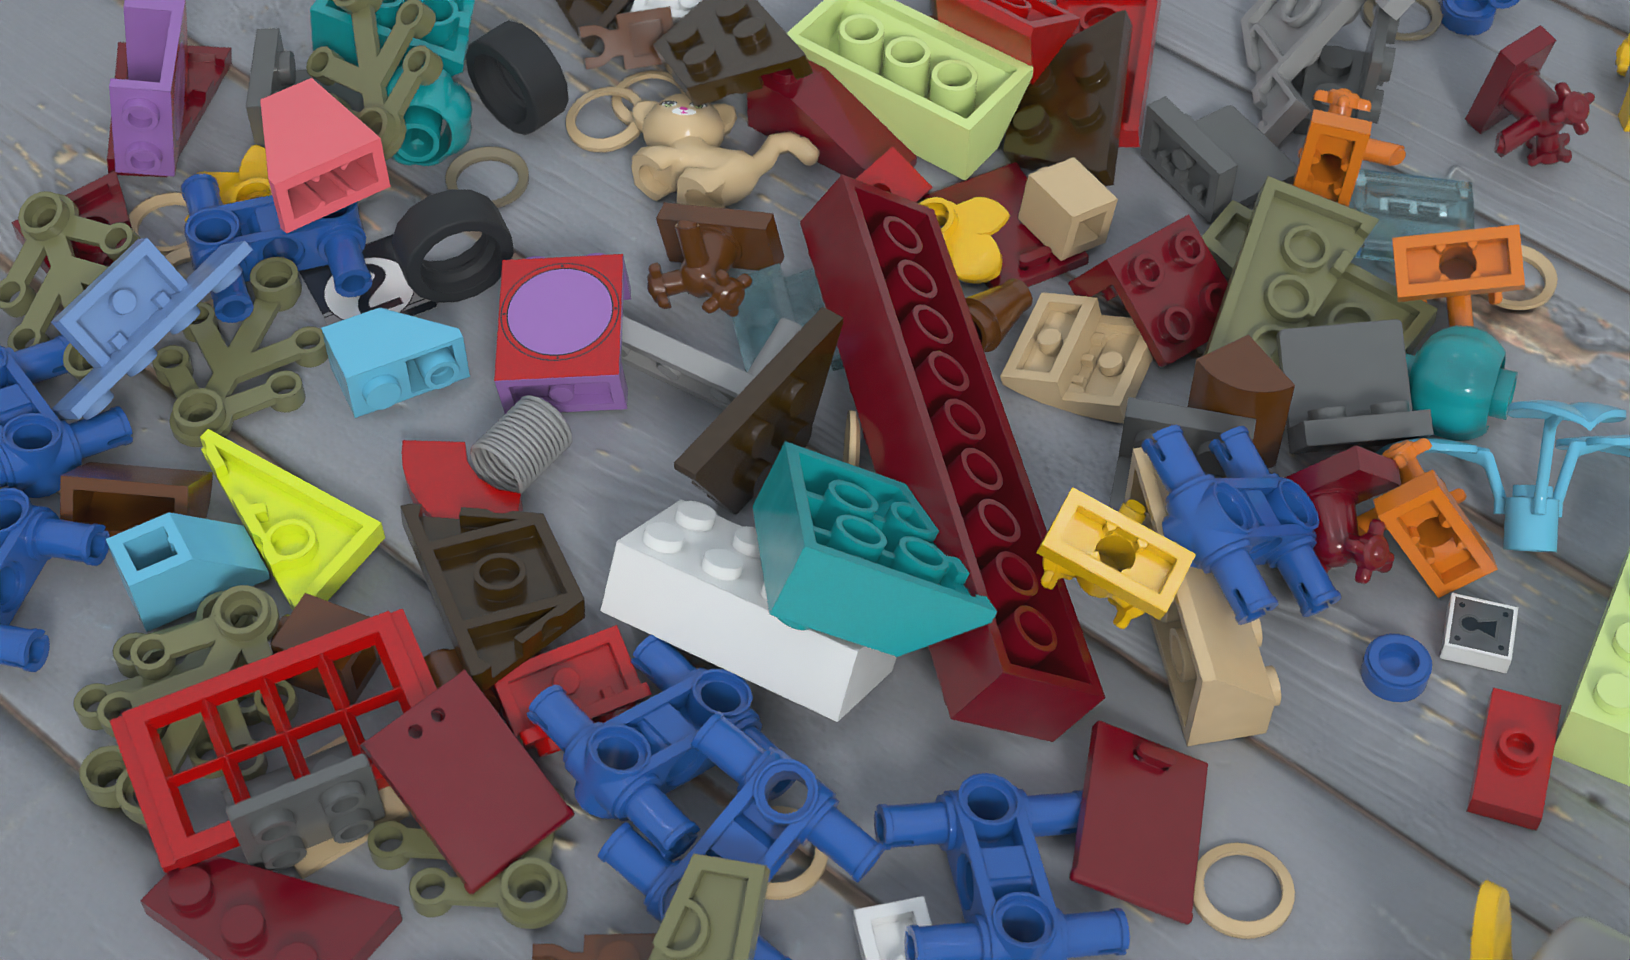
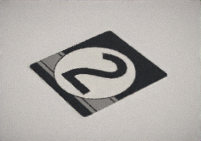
M393 235L370 242L364 246L362 253L367 269L372 276V286L363 295L350 298L339 295L335 290L334 279L329 265L299 271L328 325L376 308L416 316L436 308L437 303L419 297L408 286L395 258L392 244Z

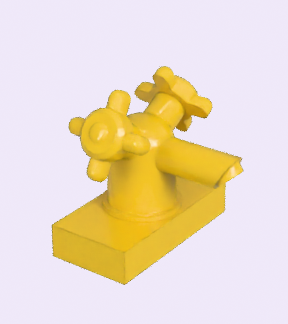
M1073 487L1067 494L1036 552L1043 556L1042 565L1045 571L1041 578V585L1051 590L1058 579L1072 580V578H1076L1080 588L1089 596L1108 598V602L1116 607L1118 612L1113 620V624L1120 629L1127 628L1131 619L1138 618L1144 613L1160 620L1167 613L1196 554L1143 526L1142 524L1147 515L1145 514L1146 508L1140 502L1132 499L1127 500L1126 503H1122L1119 511H1116Z

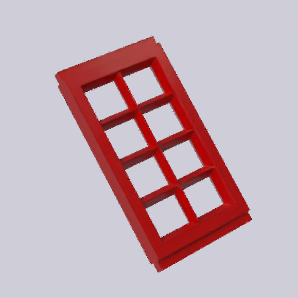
M402 608L391 613L388 610L121 712L122 716L109 720L164 873L177 868L180 870L240 846L229 820L195 833L180 794L179 786L222 770L234 803L237 804L251 798L238 763L282 746L294 780L309 775L310 772L297 740L339 723L353 757L359 754H366L361 748V744L365 742V739L357 722V716L395 701L399 702L404 714L436 691L437 688ZM375 645L393 689L350 705L333 661ZM318 667L335 712L292 728L275 684ZM260 690L276 735L233 751L216 706ZM435 710V711H432V712H438V713L441 715V718H442V720H443V715H442L441 712L436 711V710ZM201 712L217 758L173 775L157 729ZM367 756L378 790L390 786Z

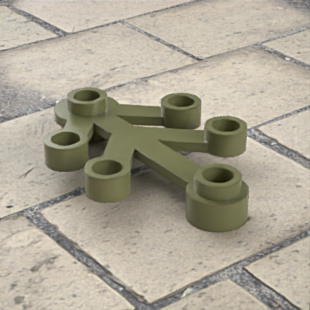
M333 0L337 6L352 16L359 67L346 62L342 56L323 46L314 50L309 56L306 65L307 73L323 85L330 86L338 83L363 95L364 109L357 112L352 110L348 102L330 93L381 138L386 161L394 156L403 144L406 135V123L403 116L419 86L430 85L438 79L443 69V61L439 55L426 46H416L406 54L403 61L404 71L388 98L386 87L412 39L423 38L429 34L434 27L436 16L434 11L420 0L405 1L398 9L396 23L380 51L375 12L380 8L383 0Z
M42 191L30 196L21 206L18 215L21 233L26 241L7 277L0 281V308L11 317L17 318L25 315L21 325L17 326L10 333L7 346L17 351L24 349L27 342L33 338L35 340L31 346L49 341L50 338L45 332L61 301L65 309L86 289L85 287H88L108 268V266L76 258L70 240L98 246L111 260L116 261L132 244L141 239L140 236L125 223L108 225L79 217L77 206L63 194ZM127 238L120 248L115 249L119 241ZM47 255L51 268L36 294L29 284ZM20 291L19 296L10 302L11 297ZM69 343L64 351L63 363L66 370L77 380L81 381L93 367Z
M271 257L260 261L253 267L250 273V281L256 299L253 303V311L242 322L229 347H227L219 332V324L214 308L205 302H199L196 305L201 310L199 316L182 332L187 340L197 343L213 373L205 388H199L192 377L194 370L189 353L185 348L170 345L157 351L158 355L152 361L158 381L165 386H169L177 399L173 405L169 423L174 437L180 443L190 447H203L200 436L207 429L225 438L231 431L233 422L237 419L270 406L278 412L286 413L297 410L303 405L306 398L301 377L292 371L276 372L267 379L265 384L232 395L237 384L284 365L296 362L302 367L312 368L323 364L328 359L322 330L312 326L300 328L290 338L257 350L278 312L292 308L302 292L297 266L291 260L283 257ZM205 320V321L202 322V323L193 324V323L196 322V321ZM308 345H317L311 349H303ZM172 364H179L174 368H166ZM292 389L289 393L278 394L282 390Z
M248 585L234 586L224 591L213 605L210 617L162 635L148 633L137 638L131 646L130 658L138 674L149 680H157L167 676L173 670L177 657L213 647L203 665L129 693L126 691H115L106 695L97 707V717L104 731L115 738L109 717L117 708L129 707L132 709L234 670L242 654L247 664L273 655L268 642L276 633L279 625V612L273 598L259 588ZM244 615L257 617V620L250 626L243 628L234 627L235 622ZM160 649L165 651L163 657L155 663L147 664L142 662L143 656L150 650ZM283 680L275 685L279 695L288 697L284 708L289 721H291L298 712L299 702L293 686ZM257 690L254 694V704L258 715L266 724L273 726L267 708L264 707L265 703L260 690ZM237 699L216 706L233 751L257 742L250 736ZM201 712L170 724L161 740L173 775L179 772L205 724ZM265 753L257 756L253 766L241 770L245 782L266 774L268 760ZM125 769L116 782V799L130 820L139 824H146L127 769Z
M219 591L206 597L200 603L193 621L152 633L162 635L210 617L213 605L224 591ZM244 615L235 622L234 627L243 628L250 626L257 620V617ZM134 632L122 636L113 647V657L121 674L130 679L109 685L94 683L83 687L76 694L73 702L81 724L90 730H102L103 727L98 720L97 711H87L91 705L100 702L109 693L115 691H126L129 693L203 665L213 646L189 653L182 663L175 665L173 670L164 678L149 680L138 674L132 660L126 659L130 655L132 644L144 634ZM160 649L150 650L143 656L142 662L147 664L155 663L158 661V657L164 655L165 651ZM243 654L234 669L247 665ZM255 692L237 698L238 704L244 699L254 697ZM255 704L250 707H240L247 726L262 722ZM129 707L117 708L111 713L109 720L119 717L120 710ZM205 724L188 753L193 767L207 762L206 760H201V757L206 752L214 750ZM169 725L157 729L160 739L165 735ZM117 745L104 746L92 751L83 760L79 770L81 783L89 799L98 806L111 809L121 808L115 795L116 784L110 787L105 786L110 781L118 779L120 774L126 769ZM219 770L203 778L215 779L223 776L224 773L222 770Z
M554 787L565 802V798L562 792L556 787ZM384 821L376 825L368 835L367 844L371 858L375 865L385 870L401 868L411 858L445 860L422 828H406L405 825L397 821ZM556 831L523 855L522 859L519 858L516 862L512 863L473 895L465 890L464 884L459 877H449L448 873L440 868L429 867L420 870L412 877L409 884V893L414 909L422 916L438 917L448 912L453 905L494 907L499 909L507 922L519 928L536 929L552 923L564 911L568 900L566 880L561 871L551 865ZM397 839L402 841L401 845L393 851L386 852L379 849L380 845L387 840ZM440 886L444 888L442 894L436 898L426 899L420 896L427 887ZM530 891H539L545 895L534 902L520 901L522 896Z

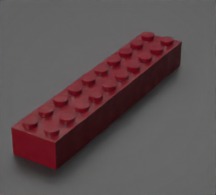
M842 174L800 221V225L825 307L843 317V326L837 348L876 474L905 483L939 530L934 540L935 545L946 556L959 558L970 574L964 586L971 596H986L997 610L991 623L928 646L950 719L1054 742L1106 697L1064 578L1058 579L1051 590L1041 585V578L1045 572L1042 565L1043 556L1036 552L1047 534V529L935 211Z

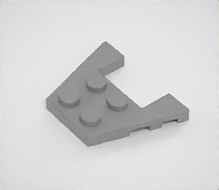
M1258 0L1240 19L1247 64L1256 74L1257 85L1252 89L1254 105L1261 109L1263 118L1262 121L1257 123V127L1274 145L1278 146L1312 111L1291 84V81L1303 68L1312 65L1319 58L1323 47L1342 26L1348 25L1356 19L1362 9V5L1367 0ZM1416 0L1375 1L1387 14L1397 21Z

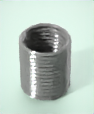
M532 395L523 396L498 422H495L494 426H491L490 430H487L486 434L482 435V438H479L470 449L471 460L477 472L488 484L497 489L522 494L530 487L531 483H534L535 479H538L539 475H542L543 471H546L547 467H550L551 463H554L555 459H558L559 455H562L573 442L572 433L565 418L549 402Z

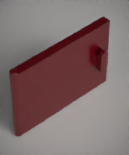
M1017 162L942 188L923 197V200L939 197L956 205L975 197H985L998 202L1008 211L1010 218L998 232L991 235L1001 252L1002 268L996 278L984 282L988 289L999 286L1011 278L1019 279L1027 287L1085 266L1089 261V255L1085 251L1060 261L1051 252V248L1045 246L1018 219L1028 178Z
M466 670L460 672L361 744V748L463 882L465 890L471 895L574 817L573 809L564 802ZM435 710H436V711L441 712L442 715H443V720H442V718H441V715H440L438 712H432V711H435Z
M1098 720L1091 730L1072 869L1069 873L1070 881L1189 925L1193 919L1192 909L1208 763Z

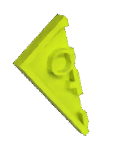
M209 429L200 436L203 445L201 451L292 610H294L305 593L328 601L385 539L382 523Z

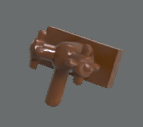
M664 202L656 217V221L669 261L682 264L680 269L663 273L658 262L652 263L648 268L647 289L653 301L662 309L672 308L669 296L687 292L689 295L697 298L710 297L702 305V309L706 313L711 314L721 309L731 317L738 316V307L744 300L745 289L752 284L753 280L746 273H743L736 279L730 277L728 274L730 269L736 268L777 273L785 257L774 214Z

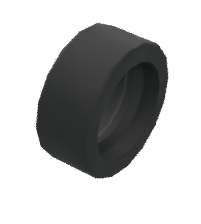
M508 20L469 44L465 58L467 72L472 85L489 112L512 132L522 135L530 134L565 111L569 95L568 85L561 66L550 48L531 29L522 23Z
M449 189L424 198L410 207L399 220L392 238L395 258L408 286L419 297L436 303L462 301L487 290L501 278L502 260H512L514 254L512 236L498 208L488 196L470 189ZM461 232H482L481 237L475 244L459 256L443 261L424 260V257L433 246L448 236Z

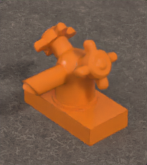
M1340 88L1339 90L1331 89L1329 91L1317 90L1313 99L1330 103L1328 112L1313 109L1304 145L1298 151L1299 162L1292 185L1349 207L1363 160L1387 166H1396L1405 159L1406 152L1403 145L1371 139L1372 122L1351 117L1353 109L1370 112L1372 104L1369 100L1360 98L1358 94L1352 93L1351 90L1346 88Z
M1519 224L1392 238L1397 301L1422 300L1427 303V299L1446 297L1449 327L1455 325L1474 327L1471 295L1488 293L1489 303L1497 305L1502 302V292L1524 290L1525 278Z
M1421 438L1415 442L1405 440L1393 444L1382 454V456L1396 461L1399 468L1401 486L1373 499L1375 507L1357 516L1359 536L1368 532L1372 519L1383 521L1385 523V531L1388 530L1435 595L1440 598L1498 570L1491 550L1458 505L1466 499V492L1461 488L1449 492L1446 484L1438 477L1434 469L1424 472L1416 456L1432 447L1430 441L1426 438Z

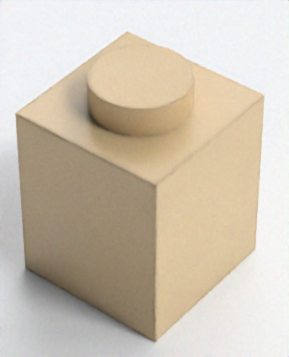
M1073 157L1049 167H1042L1029 174L1018 219L1045 246L1050 247L1051 252L1062 261L1106 243L1118 199Z

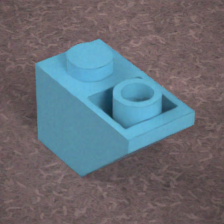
M376 308L321 328L331 370L355 418L389 408L401 401L435 389L445 388L454 382L470 377L464 339L459 328L383 308Z
M169 512L106 539L122 583L146 632L197 611L200 603L213 593L226 591L238 585L254 586L270 579L269 572L243 525Z

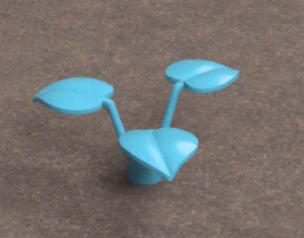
M1528 400L1508 405L1507 414L1512 418L1545 419L1536 485H1513L1512 497H1506L1495 458L1490 449L1462 442L1426 438L1430 441L1432 447L1423 453L1447 454L1479 464L1485 469L1494 497L1493 514H1505L1503 550L1557 552L1559 518H1562L1563 502L1577 459L1580 456L1600 451L1630 458V435L1581 436L1555 441L1556 428L1562 420L1576 422L1590 431L1599 423L1621 422L1627 418V411L1624 409L1593 402L1567 404L1554 400ZM1413 438L1406 440L1415 442L1421 438ZM1405 440L1387 444L1380 450H1378L1376 453L1382 455L1383 452L1389 449V447H1391L1393 444L1400 443ZM1555 443L1556 449L1567 450L1553 492V487L1549 486Z

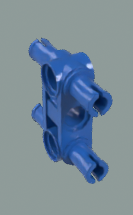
M196 174L187 178L181 185L184 201H186L189 214L184 233L194 271L223 244L246 241L253 249L238 264L243 271L231 285L219 293L210 291L214 303L215 316L220 321L237 323L251 315L253 302L248 294L246 282L250 281V273L253 267L260 261L271 257H283L291 260L297 266L298 271L329 265L334 279L335 290L343 297L350 298L363 295L372 286V276L367 269L362 253L367 237L360 220L358 202L286 234L280 228L272 195L223 205L219 194L218 182L211 175Z
M63 335L17 351L10 347L0 346V488H16L23 491L28 498H42L60 490L61 475L80 467L82 459L122 445L126 446L133 442L130 422L120 406L111 407L109 410L101 412L91 419H81L68 424L65 420L58 419L33 385L69 373L64 366L63 355L70 342Z
M1171 425L1152 434L1157 441L1156 443L1153 442L1152 438L1144 440L1141 448L1148 455L1169 494L1165 499L1167 504L1165 510L1168 515L1164 517L1162 522L1165 538L1196 554L1190 567L1202 569L1207 574H1213L1235 614V620L1238 625L1247 624L1266 615L1263 608H1266L1267 611H1272L1278 605L1276 597L1272 596L1256 565L1268 564L1270 568H1278L1300 607L1301 615L1305 618L1329 608L1328 601L1330 604H1335L1341 599L1340 592L1335 589L1313 550L1317 544L1314 529L1319 526V516L1312 500L1294 481L1282 478L1276 473L1270 474L1249 437V431L1245 426H1238L1222 433L1220 437L1224 443H1221L1219 439H1214L1208 445L1209 450L1215 455L1227 478H1215L1211 474L1205 475L1187 443L1180 425Z
M16 488L0 489V665L21 668L28 672H36L42 668L48 657L50 648L49 637L44 635L45 631L43 629H28L9 624L48 560L54 557L98 566L106 558L109 550L106 539L110 536L108 531H104L106 528L104 525L94 523L91 525L59 519V516L50 508L32 505L27 495Z
M651 634L634 650L632 654L634 658L631 659V663L662 691L661 693L605 723H594L567 696L566 691L560 685H553L535 697L528 708L530 712L527 713V717L534 724H537L564 752L563 762L565 763V769L576 779L574 786L575 799L581 808L589 814L602 819L630 820L660 851L661 856L666 861H672L684 854L692 846L698 837L696 833L700 832V827L694 821H690L665 794L716 766L709 758L691 746L694 737L714 713L720 711L726 716L727 720L765 750L770 747H774L776 750L778 748L761 732L762 723L760 717L750 707L753 698L751 688L744 679L724 669H706L702 667L696 669L672 644ZM786 779L779 781L770 791L769 800L780 797L796 780Z
M717 711L698 731L691 746L696 751L704 754L739 784L736 790L738 794L683 860L678 859L675 862L666 861L661 856L660 851L633 830L632 825L628 822L623 823L609 837L597 857L604 863L607 862L624 879L646 896L643 904L647 907L646 912L661 923L693 854L766 865L771 870L770 881L800 844L805 846L810 842L849 873L855 882L859 883L881 857L886 846L881 842L878 843L837 809L839 800L835 798L836 793L817 779L805 764L794 760L782 749L776 750L774 747H770L765 750L727 720L722 712ZM786 779L797 780L808 789L804 805L796 812L789 814L773 810L768 803L769 793L773 786L779 781ZM758 934L754 960H792L788 956L785 957L764 937Z
M979 773L971 775L963 781L959 790L944 791L943 794L937 796L935 802L900 805L877 804V811L874 814L875 836L878 843L881 842L886 846L885 850L896 847L939 844L941 850L946 851L965 923L929 926L908 925L904 942L906 960H1067L1068 958L1111 954L1115 956L1126 955V949H1129L1130 932L1124 911L1121 908H1111L1108 911L1063 914L1055 906L1035 837L1077 834L1083 790H1074L1069 793L1027 795L1023 789H1018L1003 777L996 774Z

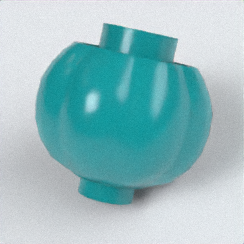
M403 65L396 68L386 87L387 98L404 71ZM442 69L440 76L435 82L430 85L419 86L403 116L406 123L405 139L401 148L391 157L392 160L399 164L433 166L443 162L451 155L459 153L469 142L472 130L470 95L444 69ZM446 120L447 124L441 135L442 121Z
M1464 325L1446 327L1432 334L1415 356L1406 354L1412 411L1431 409L1434 435L1453 441H1467L1487 433L1489 428L1487 425L1488 416L1503 420L1507 419L1508 405L1513 400L1518 372L1505 369V349L1485 330Z

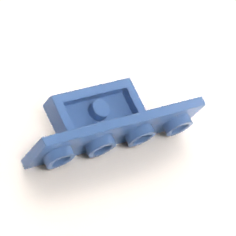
M147 237L138 239L51 321L58 331L93 367L52 408L58 419L72 420L83 417L88 420L100 413L114 398V394L110 389L125 374L132 377L145 369L158 355L154 346L168 332L175 335L188 327L201 312L196 305L211 290L214 293H219L241 275L243 269L238 264L253 250L248 243L240 241L221 245L186 279L181 276Z

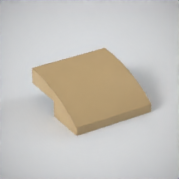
M1041 292L1000 377L1004 386L1040 403L1077 415L1124 424L1128 397L1136 398L1153 360V355L1132 318L1102 315L1097 297Z

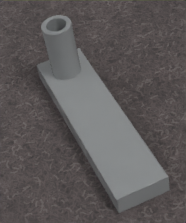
M623 316L621 362L724 410L803 326L790 319L781 318L748 372H745Z

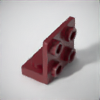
M1188 214L1109 257L1068 282L1076 296L1092 297L1101 292L1107 302L1119 295L1157 364L1160 367H1165L1208 342L1228 282Z

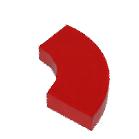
M403 440L402 466L408 492L414 504H422V512L426 517L459 519L461 507L488 509L494 513L522 512L521 493L497 489L478 478L468 463L465 442Z

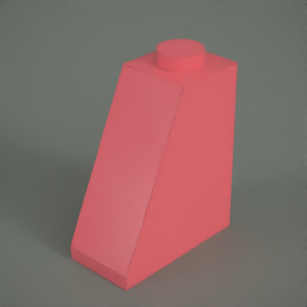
M313 78L260 99L268 180L280 228L286 234L391 187L381 138Z

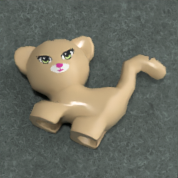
M674 94L660 102L639 101L633 107V120L638 130L643 133L645 143L648 146L642 147L632 156L631 169L634 183L646 196L655 201L670 193L677 192V204L724 208L750 195L759 178L772 169L779 155L790 153L804 165L808 166L814 165L819 157V150L808 138L791 131L770 134L753 156L743 150L720 148L724 136L731 132L737 119L734 106L725 103L713 105L706 103L695 106L686 94Z

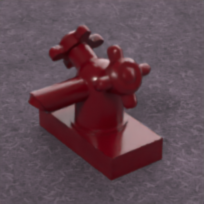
M1541 25L1499 51L1465 118L1479 134H1482L1509 115H1513L1517 121L1497 134L1494 153L1502 158L1525 143L1526 147L1532 150V153L1527 156L1529 166H1536L1539 163L1551 165L1559 161L1563 163L1570 162L1572 160V152L1565 149V146L1570 143V134H1559V132L1566 125H1572L1577 135L1586 134L1589 131V126L1586 122L1590 113L1589 104L1595 100V95L1591 92L1584 94L1577 91L1571 92L1568 84L1565 82L1557 83L1554 92L1540 77V70L1557 41Z
M1354 446L1284 477L1297 483L1307 493L1318 512L1319 526L1314 529L1317 544L1313 550L1326 573L1331 568L1344 567L1352 562L1358 566L1355 581L1360 584H1367L1371 579L1373 571L1387 573L1391 570L1394 554L1389 551V544L1383 536L1385 523L1379 519H1372L1368 532L1359 536L1356 505L1401 486L1399 468L1395 460L1362 447Z

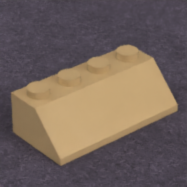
M1141 447L1133 448L1124 503L1130 499L1140 502L1146 508L1145 514L1147 515L1142 525L1164 536L1162 522L1164 517L1168 515L1165 510L1167 505L1165 499L1169 494L1148 455L1143 452ZM1189 567L1167 613L1160 620L1149 615L1186 745L1193 746L1264 734L1267 732L1274 706H1279L1281 703V688L1275 668L1272 665L1264 666L1259 647L1262 645L1260 619L1238 625L1235 620V614L1213 574L1204 573L1202 569Z

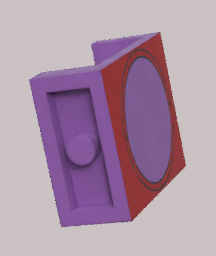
M125 0L123 8L128 80L110 78L109 83L115 171L175 177L189 88L186 0Z
M591 253L585 256L552 258L532 256L526 259L502 260L494 382L505 414L523 396L527 395L544 399L559 412L627 409L628 387L621 355L623 300L631 299V286L623 254L606 255L603 253Z

